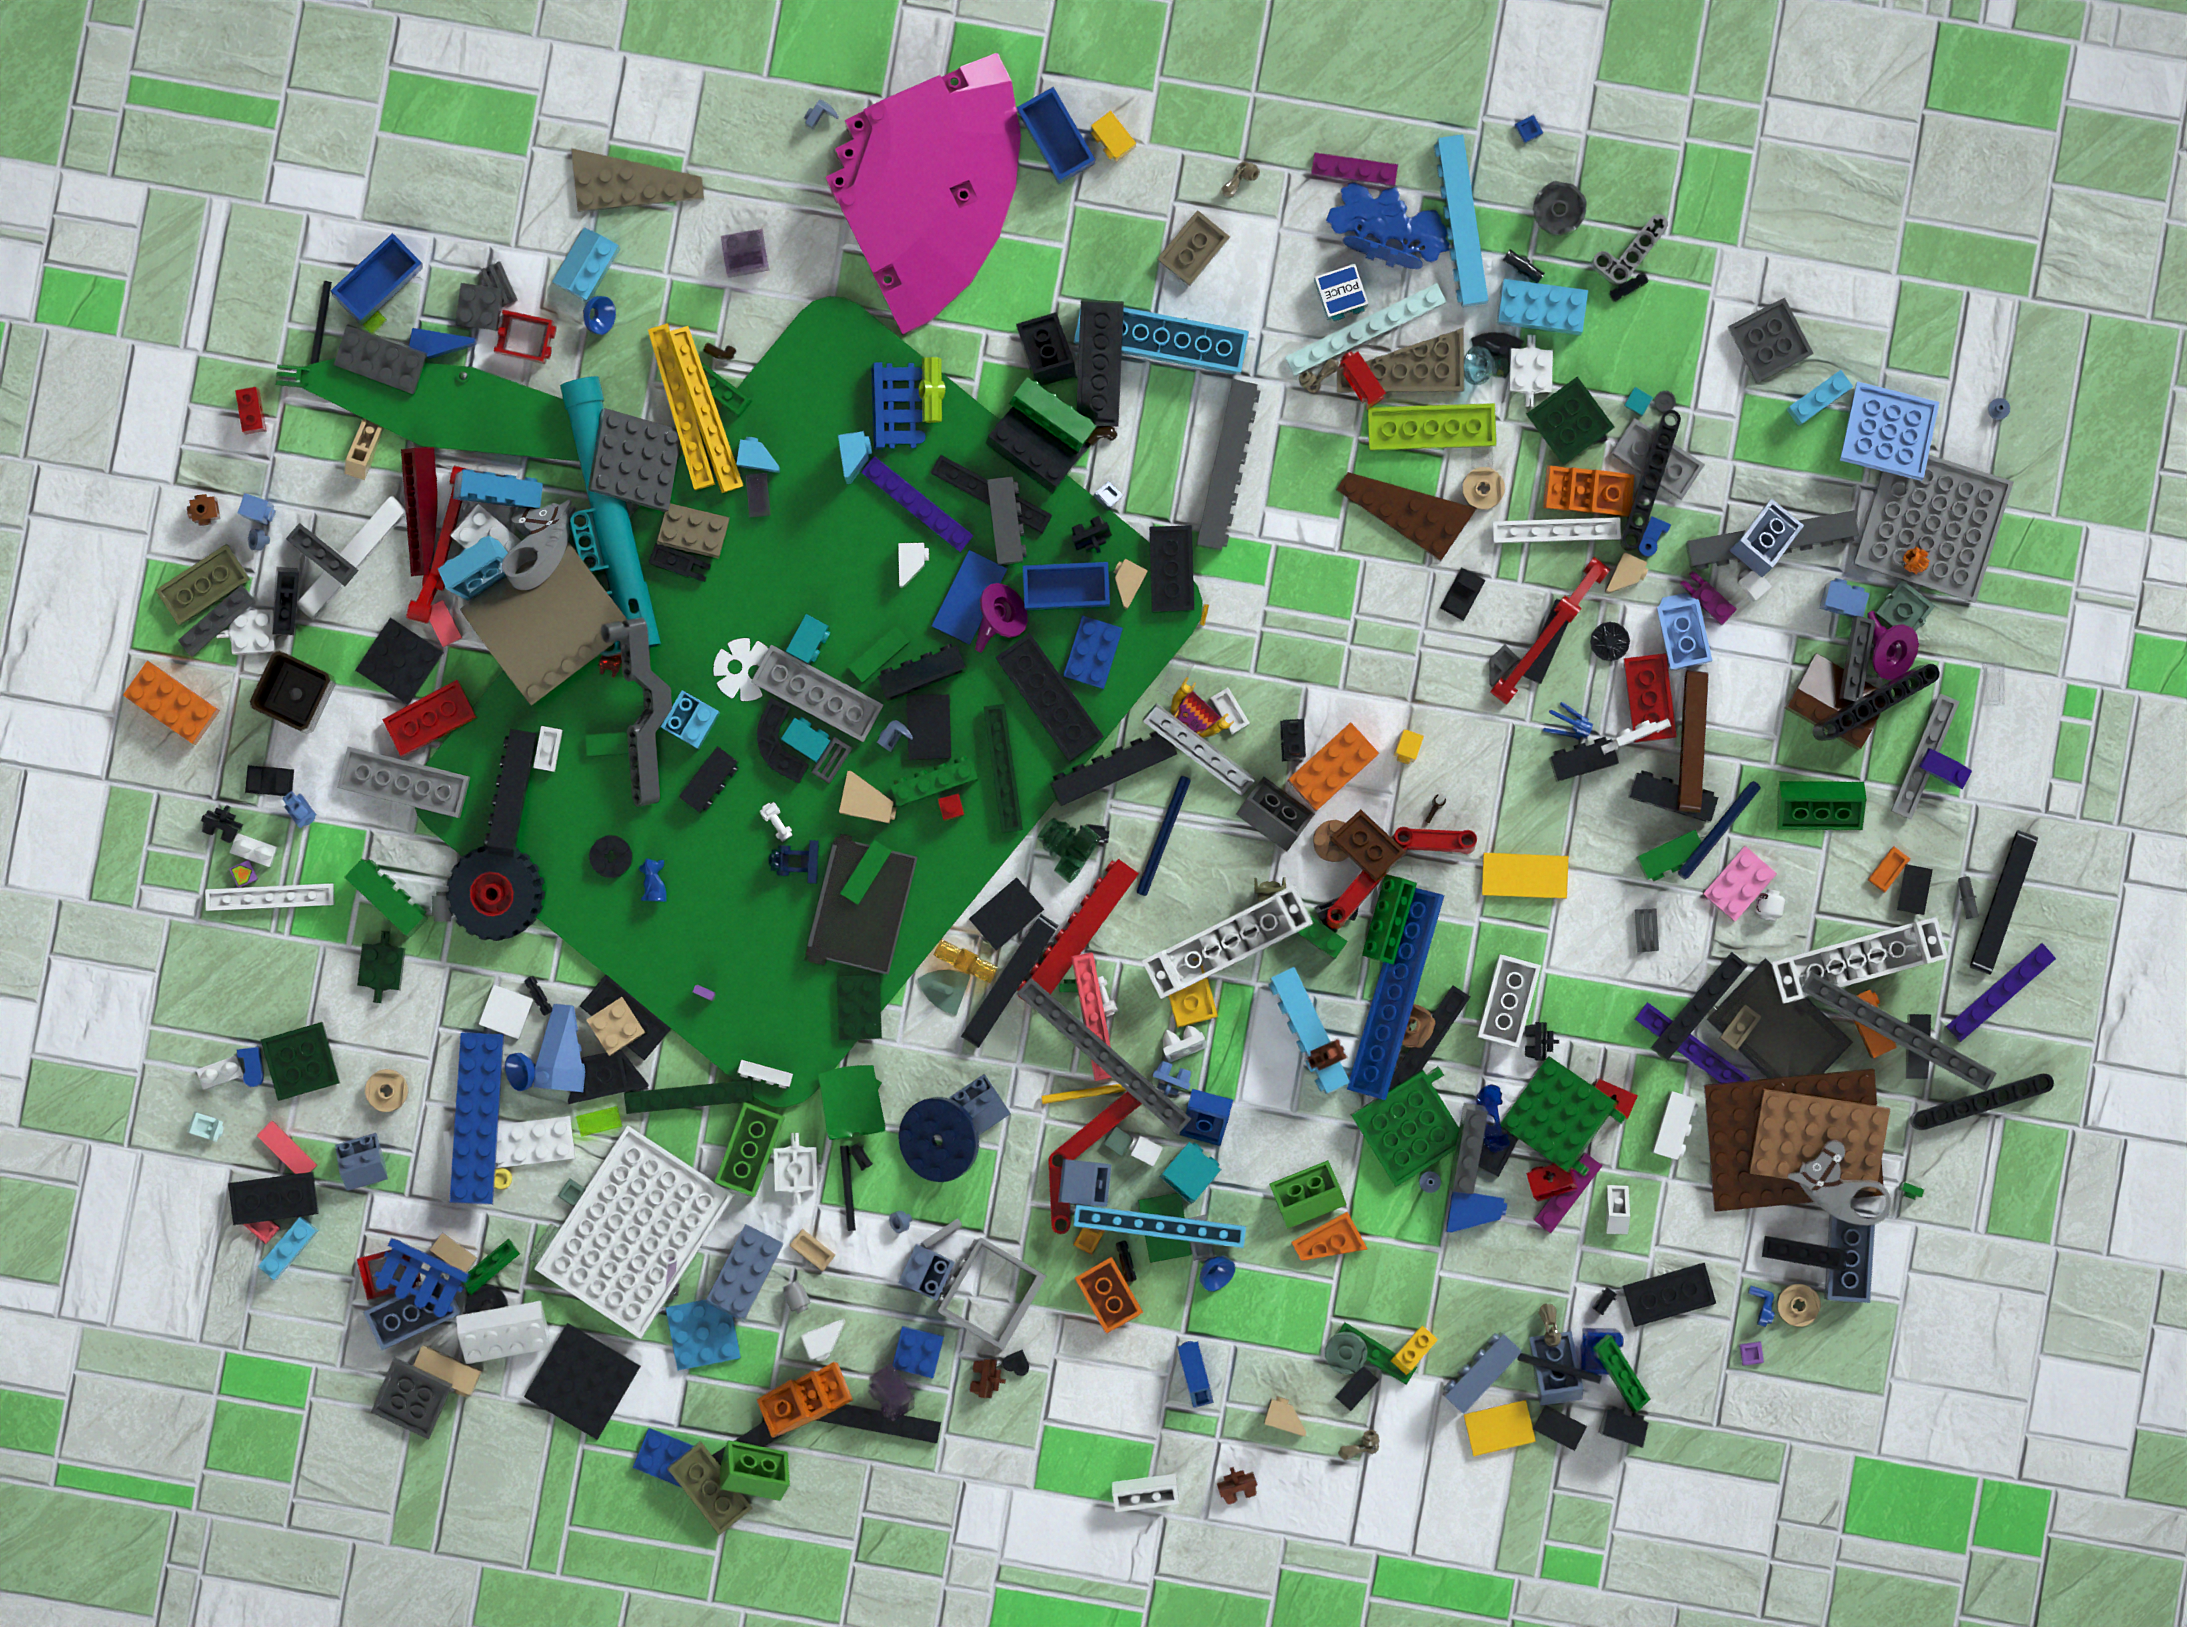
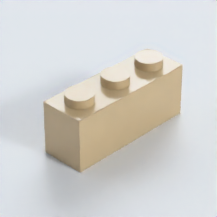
M425 1345L421 1347L413 1365L453 1384L454 1393L466 1397L467 1394H473L482 1373L480 1369Z

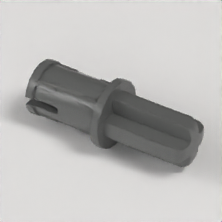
M1969 876L1961 877L1958 879L1962 897L1960 901H1963L1966 919L1979 917L1975 901L1977 896H1974L1971 879Z

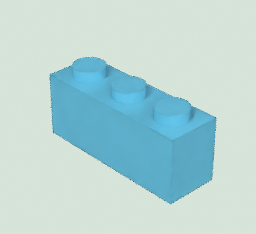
M1840 370L1786 410L1797 425L1800 426L1852 389L1853 386L1842 370Z
M299 1217L258 1267L273 1280H278L319 1230L304 1217Z

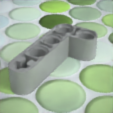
M1660 214L1651 217L1619 260L1606 251L1598 252L1592 260L1593 269L1615 286L1625 283L1667 229L1668 221L1666 217ZM1660 221L1662 223L1661 228H1658L1652 234L1650 231L1653 229L1654 223ZM1641 237L1648 238L1650 245L1643 247L1639 239ZM1630 253L1636 255L1637 262L1629 263L1626 255ZM1604 257L1608 262L1607 266L1600 267L1597 264V258ZM1616 270L1622 271L1624 279L1617 280L1613 272Z

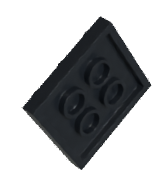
M390 617L355 671L407 705H410L444 652Z

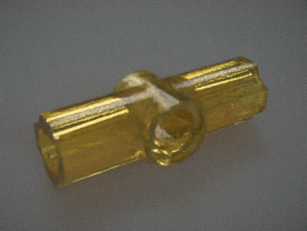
M941 939L933 954L937 958L952 964L954 968L968 975L972 974L988 983L992 982L998 970L996 965Z

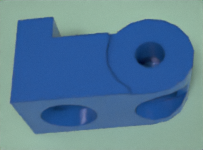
M1651 516L1642 541L1638 546L1640 555L1650 557L1655 554L1661 532L1667 533L1671 524Z
M261 1048L237 1049V1057L244 1058V1083L249 1087L260 1086L264 1081Z

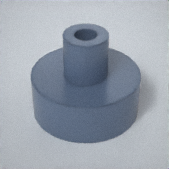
M2003 398L1994 399L1988 406V413L1993 419L2002 420L2009 415L2010 404Z
M252 529L249 532L248 545L251 550H262L265 544L270 543V537L265 536L262 529Z
M1428 1171L1421 1175L1419 1185L1423 1191L1433 1193L1439 1189L1441 1179L1435 1172Z
M899 1210L890 1215V1225L896 1233H902L909 1229L912 1217L910 1214H905V1212Z

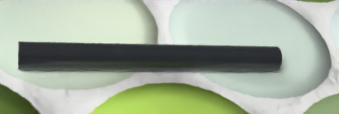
M323 281L310 364L318 363L320 358L332 285L330 281Z
M847 1145L840 1146L847 1231H855L849 1147Z
M1521 1353L1517 1361L1599 1384L1602 1379V1375Z

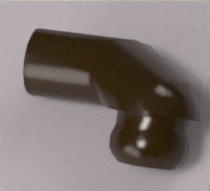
M709 342L704 347V352L716 359L732 360L737 352L730 345L726 346L725 351Z
M1098 426L1094 429L1087 442L1093 446L1100 438H1107L1113 441L1117 438L1118 434L1112 426Z

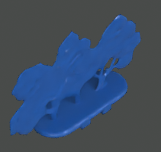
M1355 182L1349 183L1347 187L1341 189L1342 200L1345 202V205L1331 208L1326 219L1327 223L1331 224L1332 229L1337 234L1348 231L1355 232L1357 236H1346L1343 238V243L1347 247L1367 254L1366 259L1374 261L1376 257L1387 261L1386 265L1394 267L1396 264L1410 269H1421L1423 267L1422 261L1410 253L1420 252L1424 260L1434 262L1438 259L1441 252L1449 251L1450 243L1445 239L1447 230L1445 225L1441 223V217L1436 210L1421 211L1416 216L1407 217L1405 214L1407 206L1404 201L1399 199L1400 194L1396 187L1382 190L1379 197L1373 199L1368 188ZM1358 225L1362 226L1361 232L1357 229ZM1368 234H1373L1380 240V243L1365 239ZM1404 238L1408 241L1406 245L1403 243ZM1396 239L1400 241L1403 250L1400 251L1386 246L1387 240ZM1414 240H1419V241H1420V244H1419L1418 246H1416L1415 248H1414V246H1411V248H1408L1409 244H1410L1412 241H1414ZM1421 246H1425L1424 250H1419Z

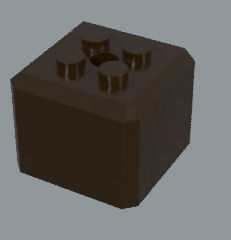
M279 650L272 653L249 702L252 709L308 734L314 731L336 685L334 676ZM294 688H299L302 691V696L298 700H293L290 696Z

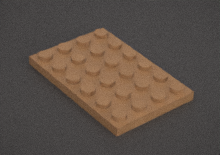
M1763 1089L1749 1173L1789 1179V1173L1798 1172L1802 1162L1807 1163L1810 1160H1814L1828 1141L1838 1140L1845 1148V1155L1839 1162L1841 1169L1840 1179L1874 1180L1878 1182L1890 1108ZM1864 1187L1860 1190L1876 1192L1877 1188Z

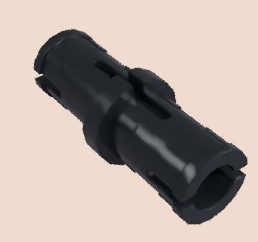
M1511 249L1503 258V261L1517 269L1519 274H1524L1535 283H1539L1545 272L1531 264L1529 259L1525 260Z

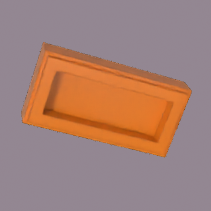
M1893 846L1868 878V881L1885 893L1904 869L1905 864L1910 861V858Z

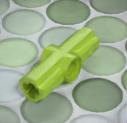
M924 357L922 358V380L919 384V397L922 399V422H942V399L945 395V384L942 381L941 358Z

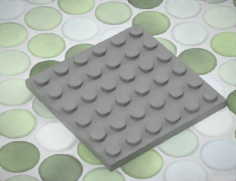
M1928 455L1925 475L1922 481L1883 471L1853 564L1975 603L2013 481L1932 455ZM1917 546L1928 553L1926 558L1930 562L1925 571L1914 574L1904 568L1906 563L1903 561V557L1907 550L1914 549Z

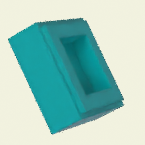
M1635 387L1624 406L1643 416L1653 397Z

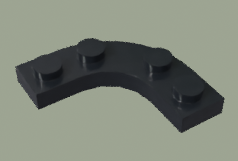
M771 698L758 724L757 743L760 753L773 770L800 784L809 764L789 755L783 750L779 742L780 728L790 707Z

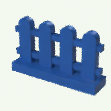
M882 362L871 365L874 450L883 449L885 444H889V448H895V444H910V448H916V444H921L926 438L923 431H916V423L922 422V410L915 409V402H919L922 399L919 397V388H914V381L922 378V369L914 367V363H908V367L892 368V363H887L886 368H882ZM883 381H887V389H883ZM893 381H908V388L893 389ZM884 402H887L888 410H884ZM893 402H909V410H894ZM884 423H888V431H884ZM894 423H910V431H894Z
M391 1238L388 1246L392 1249L384 1254L387 1260L381 1272L376 1271L374 1275L378 1277L376 1280L377 1288L385 1290L392 1284L397 1286L395 1295L399 1299H405L411 1293L416 1296L414 1303L418 1308H424L430 1302L436 1305L434 1314L437 1317H444L448 1311L452 1313L454 1307L451 1306V1303L457 1291L462 1292L463 1287L460 1286L462 1281L468 1282L471 1274L404 1242ZM403 1255L410 1256V1261L402 1259ZM423 1263L431 1266L429 1271L421 1268ZM399 1264L406 1266V1269L399 1282L393 1279V1276ZM443 1272L450 1275L448 1280L441 1277ZM421 1273L426 1277L418 1291L412 1288L418 1274ZM440 1282L445 1287L437 1300L431 1296L437 1283Z

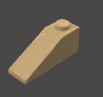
M363 418L345 461L346 475L362 480L366 479L383 427Z

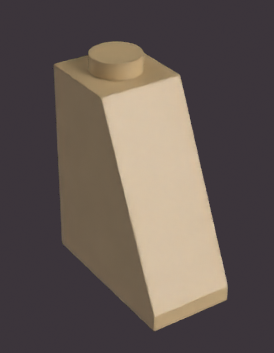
M848 771L839 813L890 824L891 819L895 820L897 807H893L894 802L855 773Z

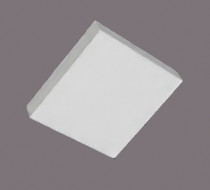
M493 984L479 1025L520 1039L534 999Z

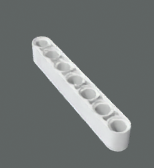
M391 496L339 555L359 569L406 515L405 506ZM324 571L298 601L296 607L313 620L341 590L343 585Z

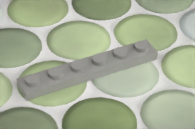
M1943 694L1938 695L1891 812L1912 819L1930 773L1920 768L1919 765L1928 748L1937 752L1940 751L1960 701Z
M1156 703L1143 717L1144 723L1240 796L1255 782V778L1159 704Z

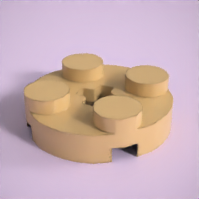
M1478 467L1466 476L1462 485V493L1470 506L1480 510H1487L1499 504L1505 493V483L1503 478L1492 468ZM1481 483H1485L1490 488L1486 491V494L1478 491Z
M383 1069L374 1073L368 1079L365 1086V1095L369 1103L376 1110L391 1112L402 1107L408 1097L409 1089L404 1076L395 1070ZM386 1084L389 1085V1088L393 1089V1092L389 1093L388 1097H385V1094L381 1092V1088H385Z
M1792 1284L1786 1287L1778 1296L1777 1310L1780 1317L1787 1324L1797 1327L1809 1325L1816 1319L1820 1311L1819 1296L1809 1286ZM1799 1299L1800 1302H1804V1306H1802L1801 1311H1798L1797 1308H1793L1795 1300Z

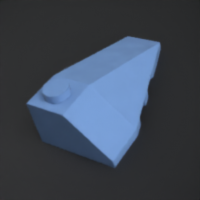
M553 1004V1011L549 1018L535 1067L534 1087L583 1092L585 1066L581 1062L580 1052L582 1049L581 1044H578L576 1034L578 1026L574 1006Z

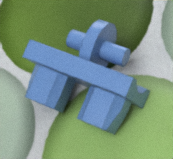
M290 791L283 797V801L286 803L285 809L299 828H302L303 825H309L314 821L316 813L301 793L296 796L293 791Z
M1162 1061L1157 1071L1154 1070L1152 1076L1166 1081L1168 1084L1165 1085L1159 1082L1157 1088L1165 1091L1164 1095L1166 1097L1169 1093L1176 1096L1179 1090L1171 1087L1172 1084L1188 1090L1190 1087L1191 1071L1180 1068L1177 1078L1171 1077L1169 1073L1173 1064Z

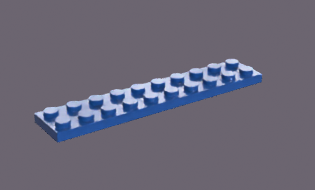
M1419 888L1415 889L1394 965L1383 962L1347 1090L1386 1100L1445 895Z

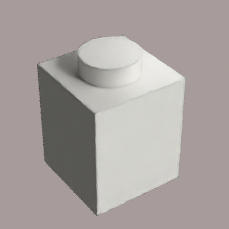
M1750 568L1739 575L1741 580L1737 582L1753 602L1772 587L1764 576L1760 577L1756 572L1751 571Z
M1140 1136L1139 1139L1134 1138L1129 1149L1132 1151V1156L1154 1167L1163 1147Z

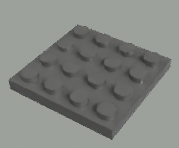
M607 408L602 409L588 491L663 512L669 511L680 446L677 429Z

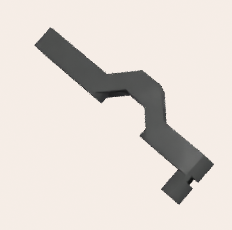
M644 618L624 620L622 623L618 621L602 624L601 637L604 642L620 640L622 671L625 680L635 681L643 688L644 710L636 722L627 729L631 791L635 806L655 804L660 800L655 732L672 710L671 688L650 669L648 629Z

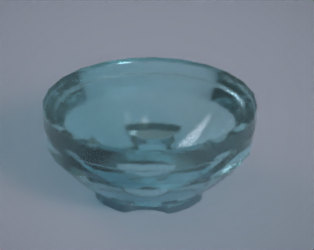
M1479 346L1472 347L1464 357L1465 379L1472 385L1486 383L1492 376L1495 361L1488 349ZM1487 361V367H1486V372H1485V370H1484V365H1485V362Z

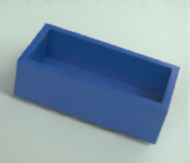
M1054 87L1017 107V113L1058 184L1095 164L1096 160Z
M392 233L331 290V293L362 326L423 269V265Z
M1108 562L1023 566L1025 610L1110 607Z

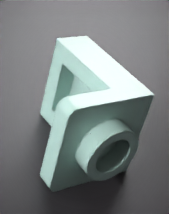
M193 1112L187 1132L216 1142L223 1133V1121Z

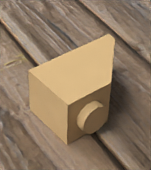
M1624 552L1605 592L1609 594L1637 584L1640 579L1644 580L1649 570L1645 568L1647 562Z
M1127 559L1123 563L1119 561L1113 573L1117 574L1115 581L1123 607L1128 610L1148 571Z
M1279 1396L1276 1397V1400L1271 1398L1264 1424L1305 1437L1306 1431L1293 1406L1288 1404L1289 1400Z

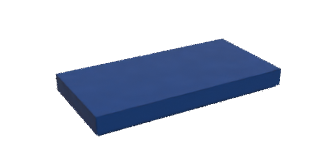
M969 550L932 627L970 645L983 618L980 609L981 594L990 584L1001 583L1007 568L998 566L997 563Z

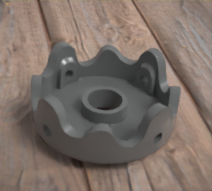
M1550 182L1538 192L1533 204L1534 218L1540 228L1547 233L1567 235L1575 231L1583 222L1586 214V198L1571 183ZM1555 204H1563L1565 212L1561 215L1556 214L1553 210Z

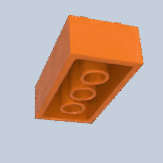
M148 660L123 694L124 697L194 745H197L220 712L218 708Z
M1350 722L1287 781L1316 812L1379 755V752Z

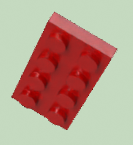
M1666 653L1624 658L1632 731L1636 730L1635 726L1647 720L1651 724L1668 718L1671 727L1659 731V733L1655 732L1638 739L1634 743L1677 738Z
M455 680L382 720L400 756L403 758L476 719L477 716L460 682Z

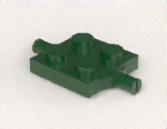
M381 931L380 943H362L357 986H365L375 990L374 1003H382L383 991L390 989L401 991L406 948L394 947L389 944L390 931Z

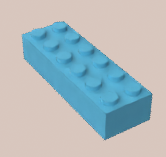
M1292 967L1270 978L1271 983L1268 985L1273 996L1277 994L1281 1001L1277 1004L1282 1014L1287 1013L1290 1021L1287 1022L1291 1033H1296L1299 1041H1296L1300 1052H1305L1307 1057L1311 1056V1050L1329 1043L1330 1039L1295 967ZM1308 1060L1305 1061L1310 1072L1315 1071L1318 1077L1315 1083L1319 1091L1324 1090L1325 1094L1350 1083L1341 1062L1318 1070L1317 1067L1312 1069Z

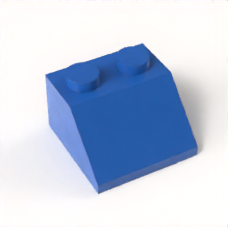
M1192 1089L1186 1109V1114L1191 1120L1180 1131V1135L1221 1146L1233 1100Z

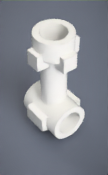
M773 802L763 806L759 812L766 822L771 820L778 831L776 837L782 842L790 838L792 830L789 826L785 828L777 816L781 813L777 805Z
M1101 976L1098 977L1104 1014L1108 1017L1118 1011V1007L1114 999H1109L1105 989V985L1108 984L1107 980H1104V977Z

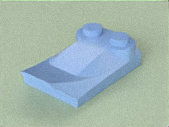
M1687 593L1663 597L1660 605L1657 607L1670 670H1679L1712 662L1699 599H1695Z

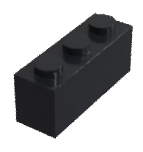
M1606 737L1595 739L1594 744L1586 746V743L1575 745L1572 751L1566 752L1565 748L1554 751V756L1549 757L1556 782L1619 764L1615 750L1603 754L1601 746L1612 742V739L1607 740Z
M717 746L679 798L699 813L703 810L707 812L713 804L711 800L716 793L719 795L726 787V784H724L728 777L732 778L739 770V767H737L739 762Z

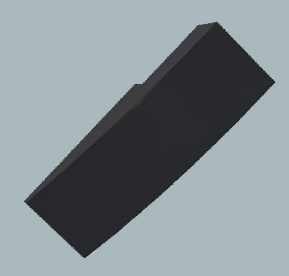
M1931 1014L1907 1015V1024L1931 1036ZM1906 1048V1079H1928L1929 1060Z

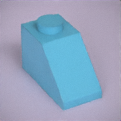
M746 437L745 440L740 439L736 464L738 467L780 473V467L764 445L758 442V438Z

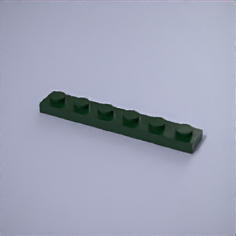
M1005 704L985 706L984 713L1002 833L1021 831L1023 826Z
M752 1079L624 1093L626 1114L754 1101Z

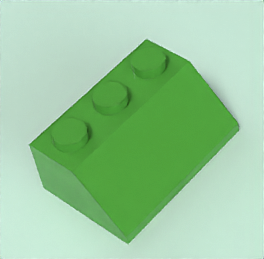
M1328 1160L1269 1183L1287 1229L1347 1205Z
M728 1440L720 1469V1489L781 1501L790 1486L788 1452Z

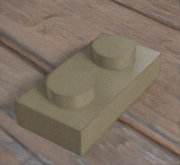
M1744 1004L1719 1039L1734 1051H1737L1762 1017Z

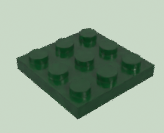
M1578 376L1526 413L1563 466L1615 428Z
M323 1022L261 1039L278 1101L340 1084Z

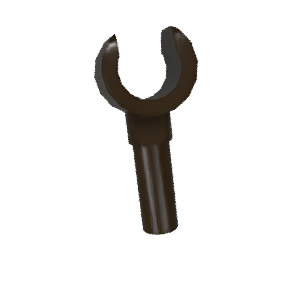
M1439 794L1433 798V806L1425 820L1429 824L1438 809L1442 808L1446 803V798L1442 804L1436 803V798Z

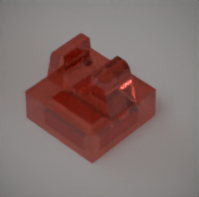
M619 654L614 656L602 655L598 664L600 674H604L605 670L608 669L612 671L611 677L615 678L622 666V658Z

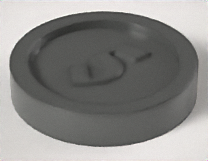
M1661 391L1656 395L1654 404L1659 411L1666 412L1674 408L1676 399L1671 392Z

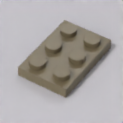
M1197 210L1157 260L1187 285L1191 286L1229 240L1230 236Z
M670 504L669 511L664 514L657 544L719 559L730 518Z

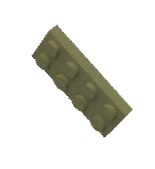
M225 544L157 588L156 592L178 626H180L251 579L229 545Z
M701 1441L667 1467L668 1471L719 1535L753 1509L741 1493L720 1489L721 1467Z

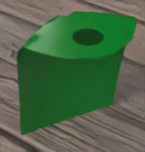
M874 1065L846 1066L818 1074L829 1140L858 1137L885 1131V1120ZM855 1132L860 1133V1135L852 1136Z

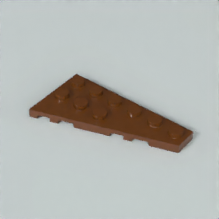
M1350 472L1346 474L1336 491L1440 561H1442L1477 509Z

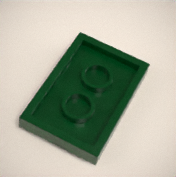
M880 975L837 976L839 1040L882 1039Z

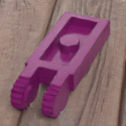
M1691 571L1689 573L1690 577L1700 587L1695 591L1684 580L1680 585L1692 595L1691 597L1699 599L1700 606L1719 624L1723 625L1737 609L1707 581H1704L1696 572Z

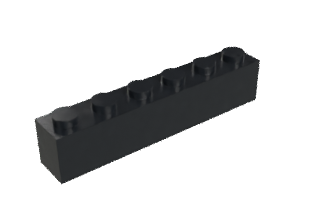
M510 729L509 736H505L504 749H506V754L501 756L500 768L503 769L502 774H498L496 787H499L498 794L493 796L492 806L495 807L494 814L490 813L488 826H491V830L485 836L484 845L488 846V854L514 857L536 746V733Z
M1156 731L1149 733L1150 737L1142 740L1141 737L1131 741V746L1123 749L1122 746L1111 750V755L1104 757L1102 754L1091 759L1092 763L1084 766L1082 763L1074 766L1071 773L1066 775L1064 772L1053 776V781L1049 783L1058 804L1063 806L1177 755L1176 749L1171 742Z

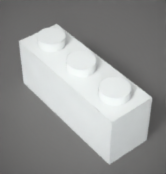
M1673 1091L1669 1092L1652 1153L1678 1160L1679 1156L1683 1157L1686 1145L1683 1144L1685 1136L1689 1137L1692 1124H1689L1691 1115L1695 1116L1698 1104L1695 1103L1696 1098Z
M1176 1474L1112 1482L1115 1512L1179 1504Z

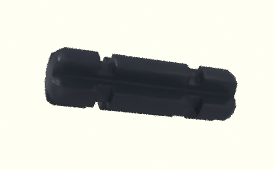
M1640 273L1635 279L1632 278L1620 285L1618 289L1611 290L1609 296L1613 302H1616L1622 298L1621 296H1626L1638 289L1639 286L1648 283V278L1645 273Z
M534 976L528 977L524 980V983L530 989L529 992L537 1006H540L539 1009L542 1015L550 1014L553 1011L550 1003H547L548 1000L541 987L537 985V980Z
M1127 1241L1117 1242L1116 1247L1117 1251L1120 1252L1119 1258L1122 1269L1125 1271L1126 1282L1135 1281L1137 1277L1135 1271L1133 1272L1134 1266L1130 1252L1127 1250L1129 1249Z

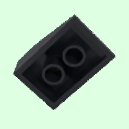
M1057 312L1016 324L1033 380L1044 386L1076 376L1074 359Z

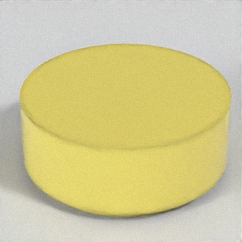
M505 1168L496 1169L494 1187L497 1189L508 1188L512 1183L511 1172Z

